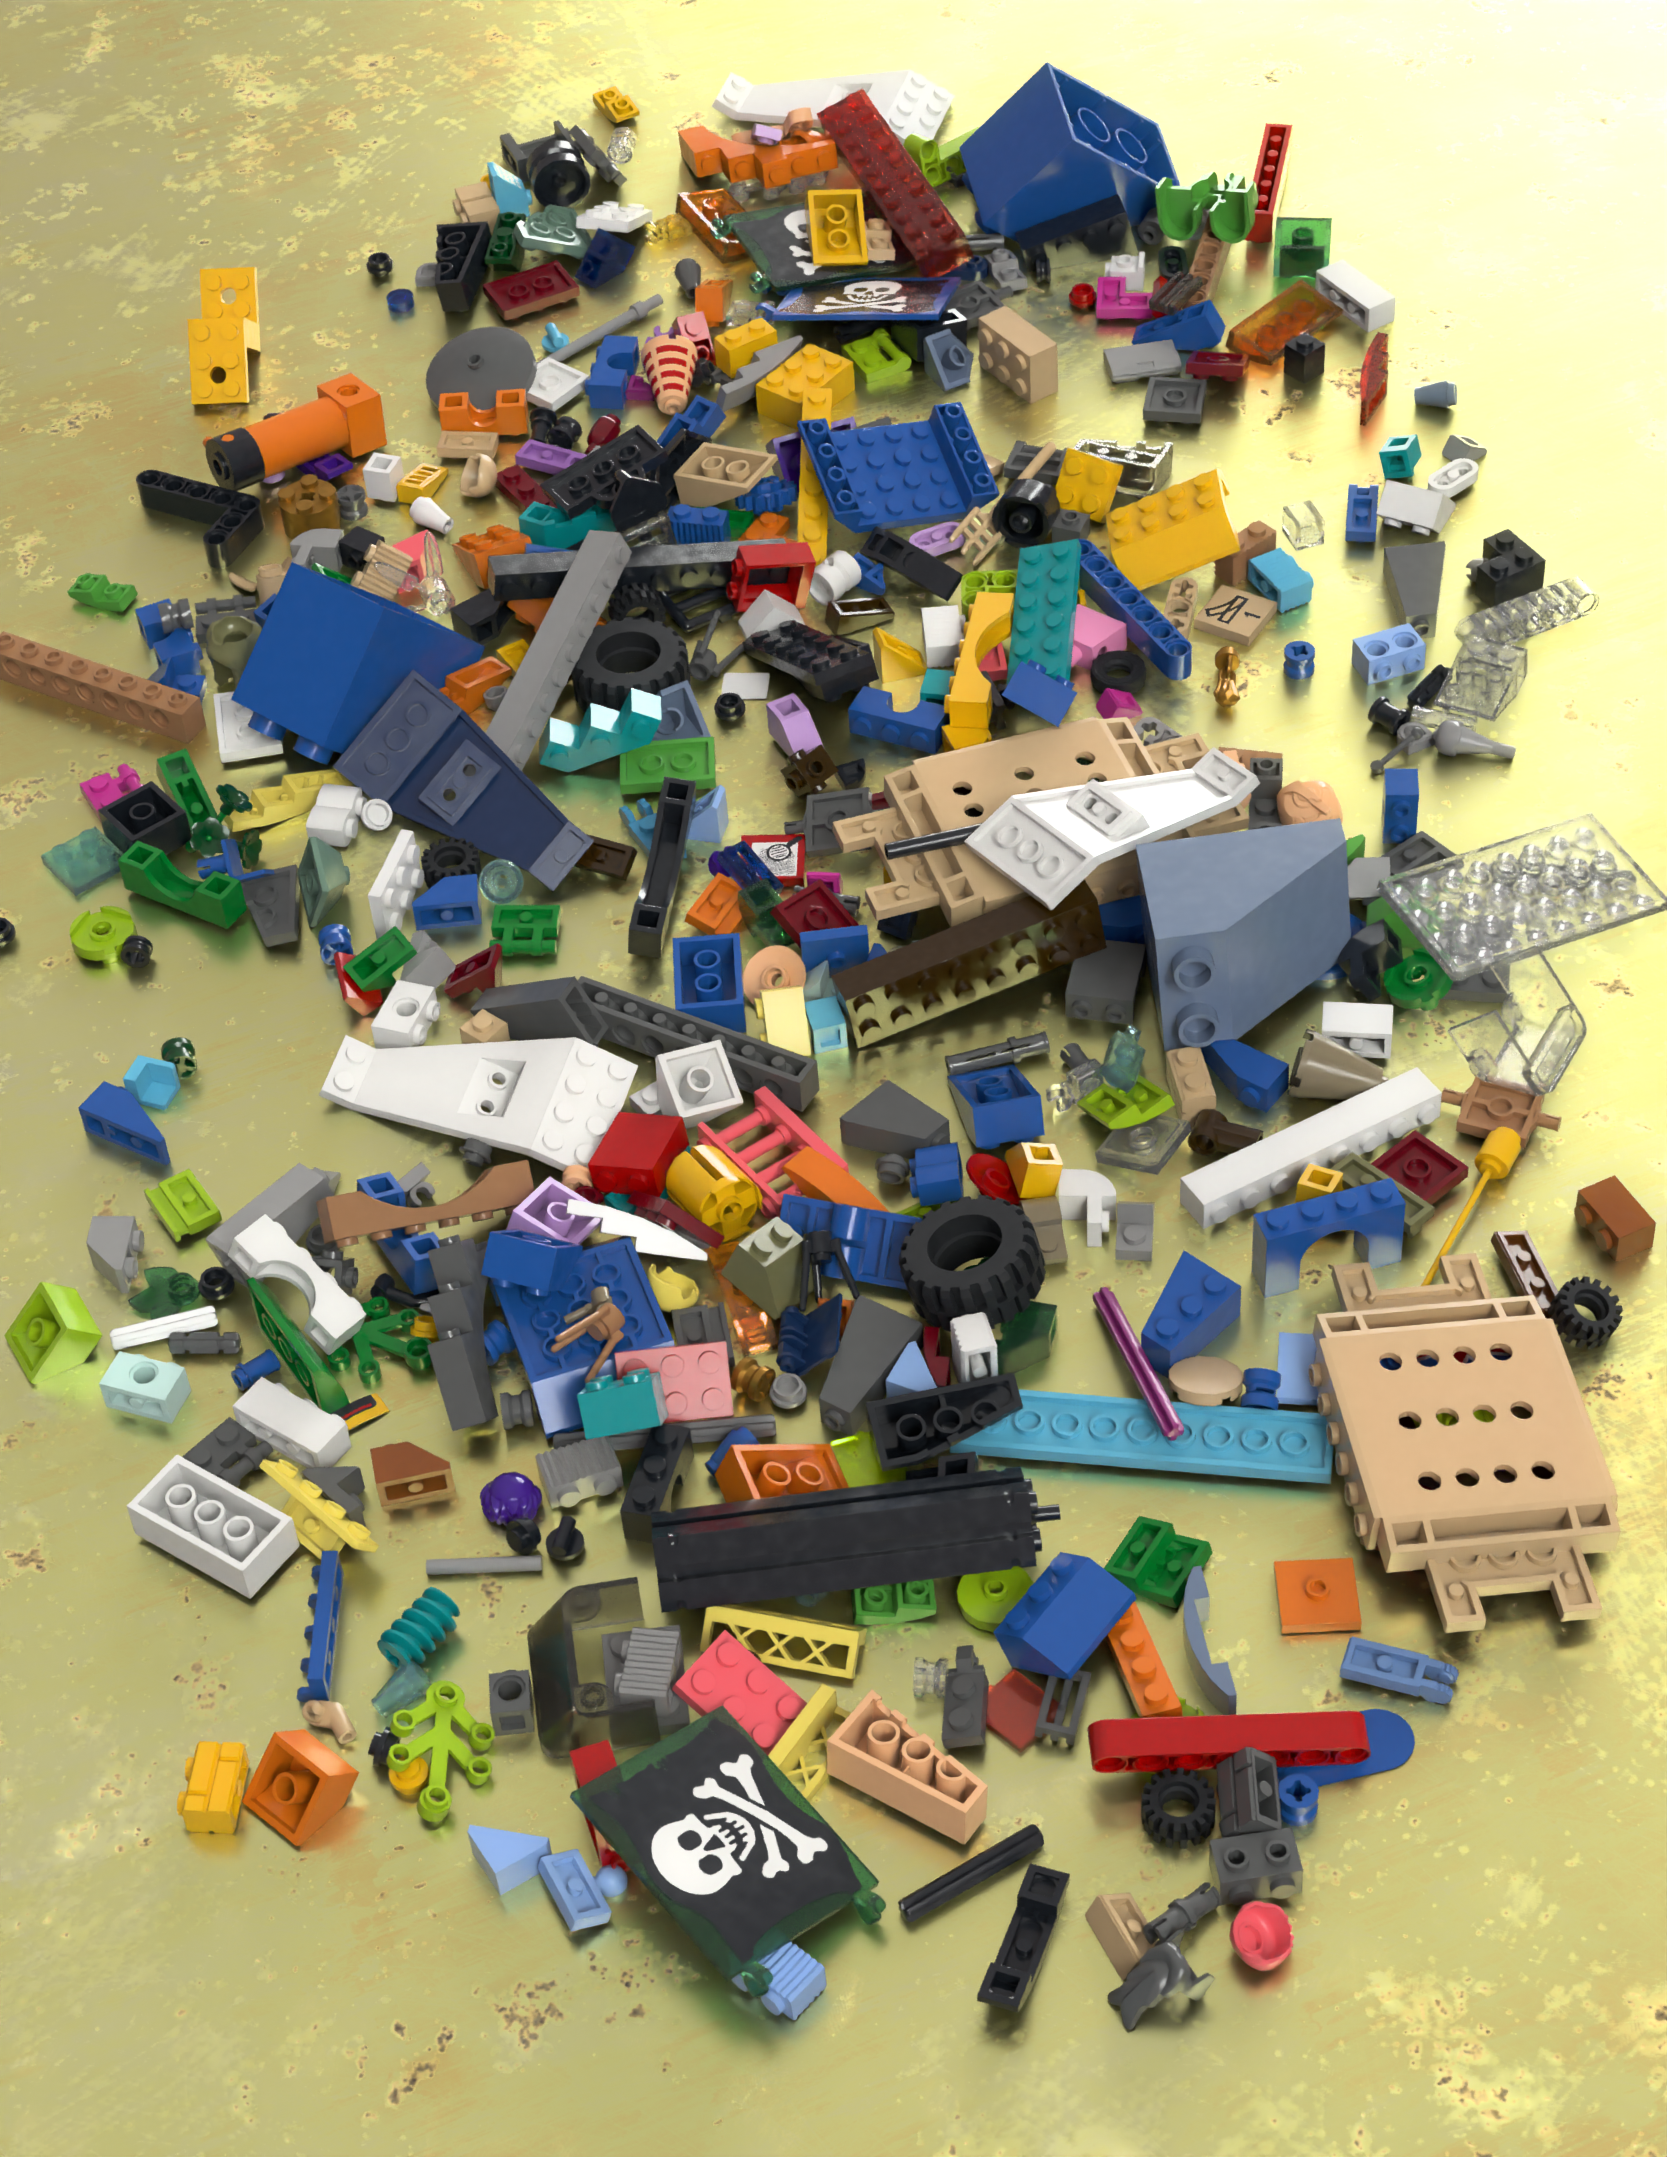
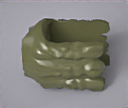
M226 615L220 620L212 622L208 627L205 637L207 643L206 652L214 669V680L219 686L227 683L228 678H233L235 688L237 687L262 630V627L257 622L243 616Z

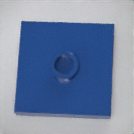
M867 925L801 932V959L804 962L806 973L827 960L829 977L831 978L832 975L866 962L869 955Z

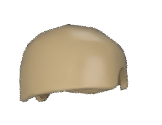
M476 453V456H469L461 477L460 492L462 495L481 498L491 492L498 477L496 464L491 457Z

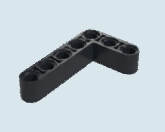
M146 470L136 477L141 503L144 507L213 525L203 536L208 564L213 568L220 569L230 566L265 527L260 500L256 496L157 470Z

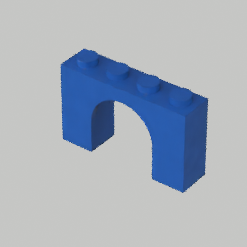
M1392 1178L1253 1214L1251 1272L1264 1298L1298 1290L1300 1263L1304 1253L1314 1242L1333 1232L1354 1230L1353 1245L1362 1262H1369L1371 1270L1401 1262L1406 1203Z

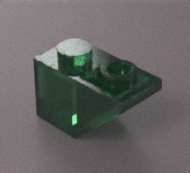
M1030 1301L1029 1307L1023 1313L1017 1312L1012 1321L1006 1324L1001 1322L1000 1332L1003 1335L1001 1340H995L998 1351V1375L1012 1372L1015 1374L1050 1356L1058 1330L1057 1305Z

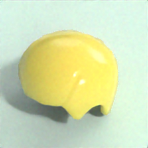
M650 1265L646 1276L661 1311L671 1312V1310L689 1308L696 1303L699 1289L694 1280L684 1274L673 1272L670 1266H667L658 1273L656 1272V1265Z

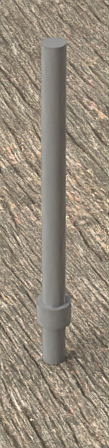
M656 294L644 302H636L629 307L628 311L547 357L558 362L565 360L631 321H639L646 317L649 311L663 304L662 297ZM547 357L543 358L542 360H540V361H538V362H536V363L539 364L541 361H543V360L546 359Z

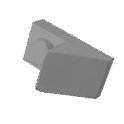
M424 930L412 934L410 943L418 954L404 964L400 980L427 985L436 989L456 969V965L443 949Z
M1119 1201L1117 1203L1115 1260L1152 1261L1155 1202Z

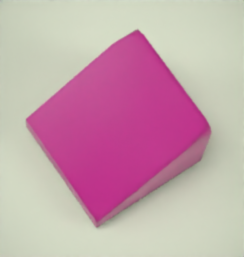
M1105 688L1096 704V708L1103 719L1121 717L1131 719L1141 716L1143 713L1130 692Z
M807 872V886L821 879L828 888L832 889V892L842 894L843 880L840 873Z

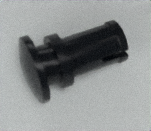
M537 407L531 411V440L547 444V434L558 420L553 410L546 407Z

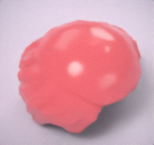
M1253 1901L1243 1905L1230 1926L1229 1937L1233 1949L1246 1964L1260 1971L1272 1970L1280 1965L1291 1954L1292 1941L1294 1939L1291 1933L1292 1926L1288 1923V1915L1284 1914L1280 1906L1261 1901Z

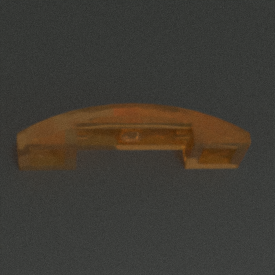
M739 1240L721 1244L718 1249L713 1247L706 1248L704 1252L708 1253L707 1262L713 1278L717 1279L743 1357L778 1349V1340L770 1315L721 1274L736 1246L740 1243Z

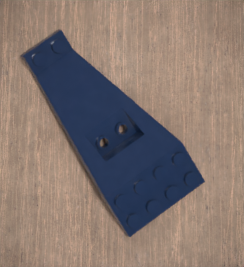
M415 670L410 672L333 765V768L353 785L361 787L362 792L368 797L385 801L393 813L447 837H455L456 841H459L460 838L466 839V844L471 841L474 843V848L477 847L479 851L527 871L552 892H554L594 843L593 839L559 811L463 709ZM466 766H473L476 769V773L473 776H466L463 772ZM446 790L455 792L456 796L452 801L444 799L443 794Z

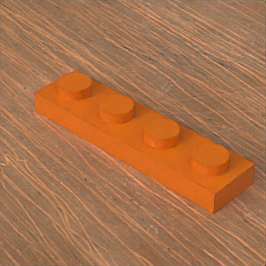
M1134 1601L1106 1635L1107 1644L1139 1718L1182 1717L1180 1701Z

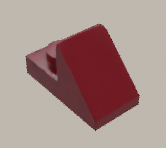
M496 943L457 964L456 969L448 976L443 991L454 999L463 993L472 992L476 987L482 993L486 988L500 987L502 981V946Z

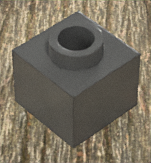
M1061 509L1052 525V543L1073 539L1087 540L1090 534V514Z

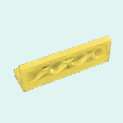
M737 1604L706 1607L700 1651L705 1652L712 1644L714 1622L728 1624L737 1636L736 1640L741 1642L747 1650L756 1653L762 1663L853 1679L859 1646L865 1644L867 1628ZM738 1626L747 1627L750 1629L747 1630L745 1633H742ZM757 1629L766 1631L775 1643V1646L765 1653L756 1652L746 1638ZM776 1633L785 1634L788 1636L785 1637L783 1640H780ZM795 1636L804 1638L813 1650V1653L803 1660L793 1659L784 1646ZM814 1640L826 1643L819 1648ZM833 1643L849 1646L846 1668L831 1666L822 1651ZM779 1649L784 1657L771 1654ZM817 1656L822 1664L809 1661Z
M823 1683L763 1762L768 1773L781 1791L787 1782L804 1780L805 1788L802 1793L787 1797L802 1811L830 1775L827 1773V1759L823 1764L806 1767L804 1758L810 1752L824 1749L827 1755V1740L829 1739L826 1733L827 1727L833 1719L843 1723L851 1714L837 1706L836 1690Z

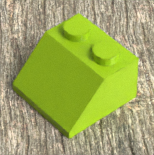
M40 1282L4 1336L30 1383L37 1384L84 1363L103 1335L76 1289Z

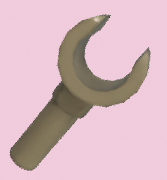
M601 1286L593 1289L590 1293L591 1303L563 1316L566 1324L568 1325L588 1314L595 1313L605 1303L613 1304L608 1288Z

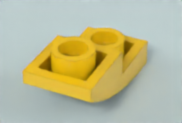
M616 86L593 94V103L615 123L640 115V111L628 95L622 96Z

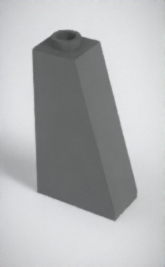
M1445 541L1384 548L1383 574L1399 625L1410 623L1421 639L1433 638L1436 634L1445 563Z
M575 976L486 988L470 1010L473 1016H475L484 1009L508 1024L510 1039L519 1041L576 1037L589 1044H598L609 1028Z
M859 1295L853 1306L840 1341L838 1352L835 1354L819 1397L821 1422L834 1431H841L853 1437L867 1419L866 1402L883 1399L886 1395L885 1380L907 1344L916 1341L920 1351L924 1347L922 1323Z

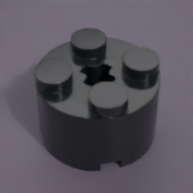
M1033 479L1014 480L993 510L992 522L996 532L1000 531L1005 537L1004 541L1016 548L1037 546V544L1044 541L1060 513V504L1055 488L1050 484H1044Z

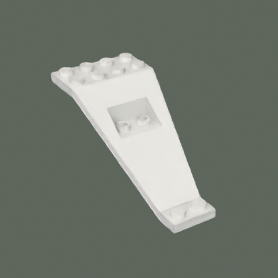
M911 69L753 85L743 77L731 72L712 107L734 120L783 124L788 112L798 108L809 107L813 117L812 127L833 128L849 137L853 130L877 132L903 147L907 136L913 133L933 140L955 95Z
M345 1035L319 1096L350 1110L466 1140L467 1138H473L490 1146L528 1155L564 1171L566 1167L571 1165H582L588 1168V1163L618 1112H621L638 1065L576 1037L376 1049ZM492 1079L501 1081L502 1085L495 1084ZM481 1106L489 1108L490 1112H484Z

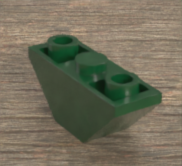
M514 212L498 214L485 256V264L493 271L520 272L525 249L520 246L513 232L516 223L520 221L526 222L525 214Z

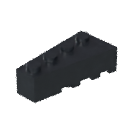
M1118 194L1015 233L1029 272L1036 271V259H1040L1043 262L1046 258H1050V269L1111 260L1112 256L1139 255L1126 211Z
M487 221L437 225L438 237H436V244L438 250L436 251L435 286L443 312H464L469 310L488 268L485 264V256L492 235Z

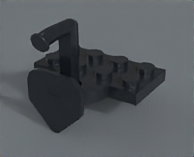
M636 425L540 484L543 493L570 520L596 505L602 509H609V515L614 527L621 534H630L635 531L637 539L643 547L661 546L653 538L647 523L664 512L667 506V498L662 486L657 481L648 480L646 473L658 468L659 465L669 460L666 450L640 425Z

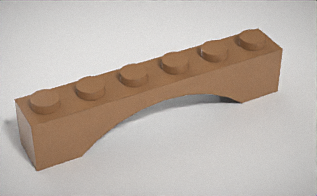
M528 1160L493 1166L484 1170L474 1184L461 1195L437 1206L420 1208L394 1206L376 1200L361 1191L325 1197L317 1201L316 1205L324 1243L336 1242L337 1248H343L359 1244L358 1238L364 1236H371L373 1242L392 1238V1231L401 1229L405 1230L406 1235L427 1231V1224L437 1222L439 1229L459 1225V1218L469 1216L472 1217L473 1222L494 1218L493 1212L505 1210L506 1216H509L535 1190Z

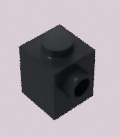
M1304 332L1285 344V374L1305 384L1324 373L1325 343Z
M356 526L338 541L342 564L352 570L362 572L367 563L363 558L371 543L376 545L378 539L385 542L384 537Z

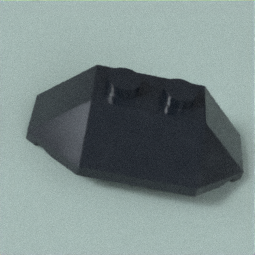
M681 428L664 447L669 460L659 465L658 468L646 473L648 480L657 481L662 486L667 498V506L664 512L647 523L650 529L653 530L668 513L670 506H674L680 499L673 475L703 442L712 443L711 438Z

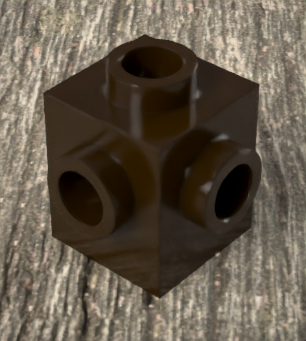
M822 744L806 752L803 748L787 758L790 764L780 770L785 778L786 785L790 790L794 791L797 797L807 792L810 795L817 794L827 787L825 780L839 771Z

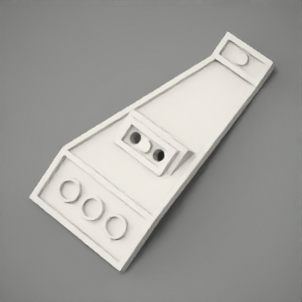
M1213 747L1191 769L1100 783L1092 779L1086 785L1013 795L964 842L972 852L1049 910H1052L1099 864L1136 849L1137 844L1151 843L1237 806L1260 782L1255 774Z

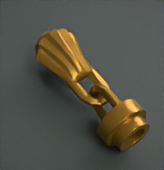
M1230 646L1222 647L1215 654V666L1220 671L1218 684L1213 694L1215 701L1222 707L1234 706L1241 699L1236 687V675L1234 672L1239 667L1240 655Z

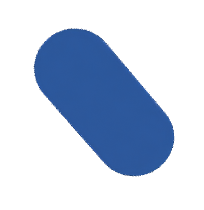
M1382 1709L1360 1711L1365 1717L1371 1756L1367 1760L1350 1765L1277 1767L1278 1785L1284 1777L1295 1773L1311 1777L1319 1787L1394 1769L1405 1763L1411 1756L1415 1746L1414 1733L1410 1725L1402 1717L1391 1711Z

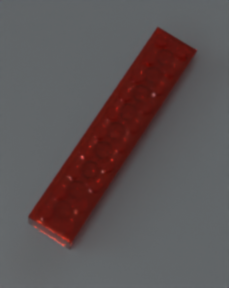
M863 88L816 114L827 139H833L836 144L837 154L882 220L890 226L893 236L922 278L940 277L975 258L965 233Z

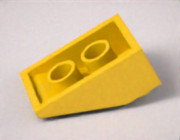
M862 189L807 190L804 209L813 266L868 265Z

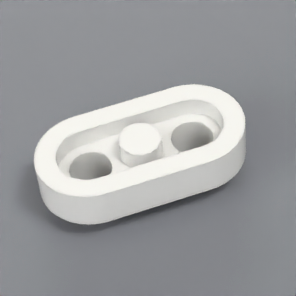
M1466 458L1453 460L1428 477L1427 490L1443 493L1448 498L1453 497L1477 481V463Z

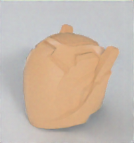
M1297 780L1286 785L1277 794V809L1282 826L1340 818L1341 824L1343 822L1341 805L1334 789L1326 782L1314 780L1301 783Z

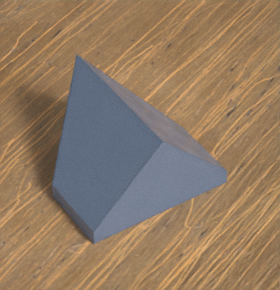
M950 328L923 338L925 372L944 392L971 382L970 373L974 354L951 333Z
M688 680L658 691L657 696L661 697L662 720L652 741L711 737Z

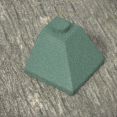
M309 837L297 876L310 928L316 927L341 899L345 886L349 885L350 872L348 866H344L340 852L317 837Z

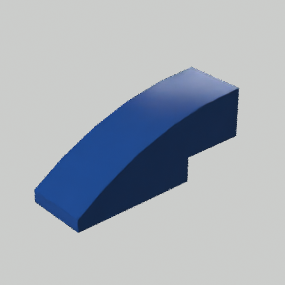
M696 395L683 415L676 412L657 442L664 448L681 428L710 438L727 416L718 404Z

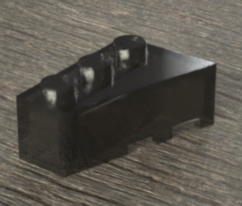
M1080 439L1074 447L1076 450L1123 466L1115 495L1125 494L1135 496V498L1141 500L1145 496L1158 493L1172 474L1174 442H1164V447H1145L1146 441H1136V446H1117L1118 440Z

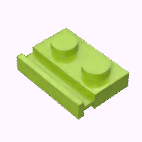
M190 1169L158 1183L159 1187L150 1191L147 1188L144 1190L146 1200L176 1242L181 1240L180 1236L187 1233L193 1235L222 1221L220 1210Z

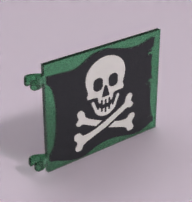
M871 192L862 193L864 221L868 222L869 219L878 218L889 224L892 230L891 243L895 248V261L868 260V265L813 266L806 231L805 202L724 215L723 219L714 218L711 222L713 227L718 228L717 230H711V235L715 239H721L732 232L760 272L750 274V279L753 282H757L749 285L753 293H760L770 286L774 292L922 268L925 264Z
M723 1705L571 1792L570 1798L721 1976L728 1982L740 1974L748 1991L754 1998H760L767 1994L769 1991L768 1985L773 1981L772 1973L765 1966L757 1962L854 1902L860 1917L867 1925H873L880 1921L882 1917L881 1912L886 1908L885 1901L878 1894L870 1891L878 1886L879 1880Z

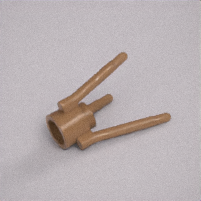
M605 1303L595 1313L555 1337L557 1343L551 1347V1351L553 1353L559 1351L587 1331L597 1341L608 1340L585 1379V1383H589L590 1379L596 1377L614 1346L624 1337L620 1329L625 1325V1318L615 1305Z

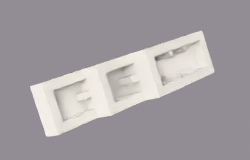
M573 1199L567 1200L566 1214L600 1218L599 1233L635 1237L634 1247L638 1253L707 1261L708 1253L676 1233L644 1218L604 1205Z

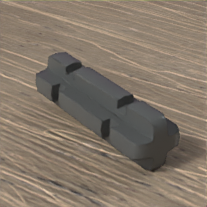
M173 1332L169 1336L168 1346L172 1354H185L186 1350H190V1354H219L220 1350H224V1354H237L240 1351L241 1339L237 1332H224L223 1336H220V1332H190L189 1336H186V1332Z

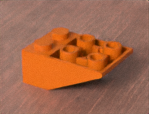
M499 524L487 528V533L476 536V533L459 537L460 542L452 544V547L475 584L485 589L489 587L488 556L524 554L525 544H532L530 536Z

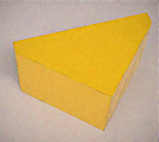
M878 627L872 631L874 663L882 683L926 674L927 665L920 651Z

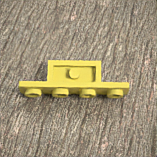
M279 1459L278 1462L262 1460L259 1467L291 1494L281 1512L293 1518L298 1541L321 1560L322 1551L338 1550L339 1554L345 1543H348L354 1549L376 1552L379 1545L369 1537L371 1532L360 1523L350 1521L345 1517L346 1510L342 1506L323 1498L320 1487L308 1480H302L297 1475L299 1470L293 1464L283 1459Z

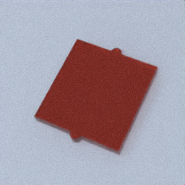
M1013 1669L995 1686L990 1685L988 1687L986 1727L1022 1753L1038 1738L1034 1736L1035 1726L1045 1692L1017 1670ZM1053 1698L1046 1721L1049 1723H1054L1059 1702Z

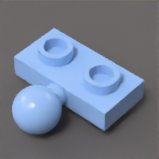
M578 1849L541 1857L538 1864V1870L571 1932L608 1923L612 1911L604 1896H619L625 1891L628 1883L626 1872L618 1865L613 1869L610 1864L601 1867L596 1876H592Z

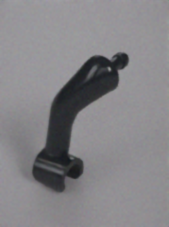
M384 1273L375 1280L370 1294L372 1298L380 1296L407 1308L418 1309L421 1303L429 1304L427 1298L439 1294V1290L435 1289L417 1295L404 1292L395 1288L394 1279Z

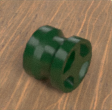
M177 1037L167 1040L162 1045L163 1061L175 1064L179 1080L188 1079L196 1073L197 1060L194 1057L195 1047L192 1041L187 1038Z

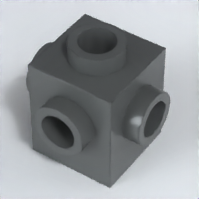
M328 1249L322 1250L321 1255L312 1257L313 1261L324 1272L331 1274L335 1268L334 1278L338 1286L347 1295L352 1294V1289H355L358 1283V1268L354 1267L355 1258L343 1257L344 1251Z

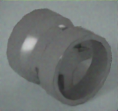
M188 598L179 599L177 603L171 605L167 602L157 604L164 634L172 633L176 628L180 627L185 630L194 628Z

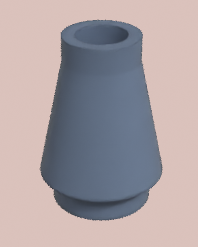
M1447 379L1415 387V404L1450 408L1451 405H1457V383L1450 382Z

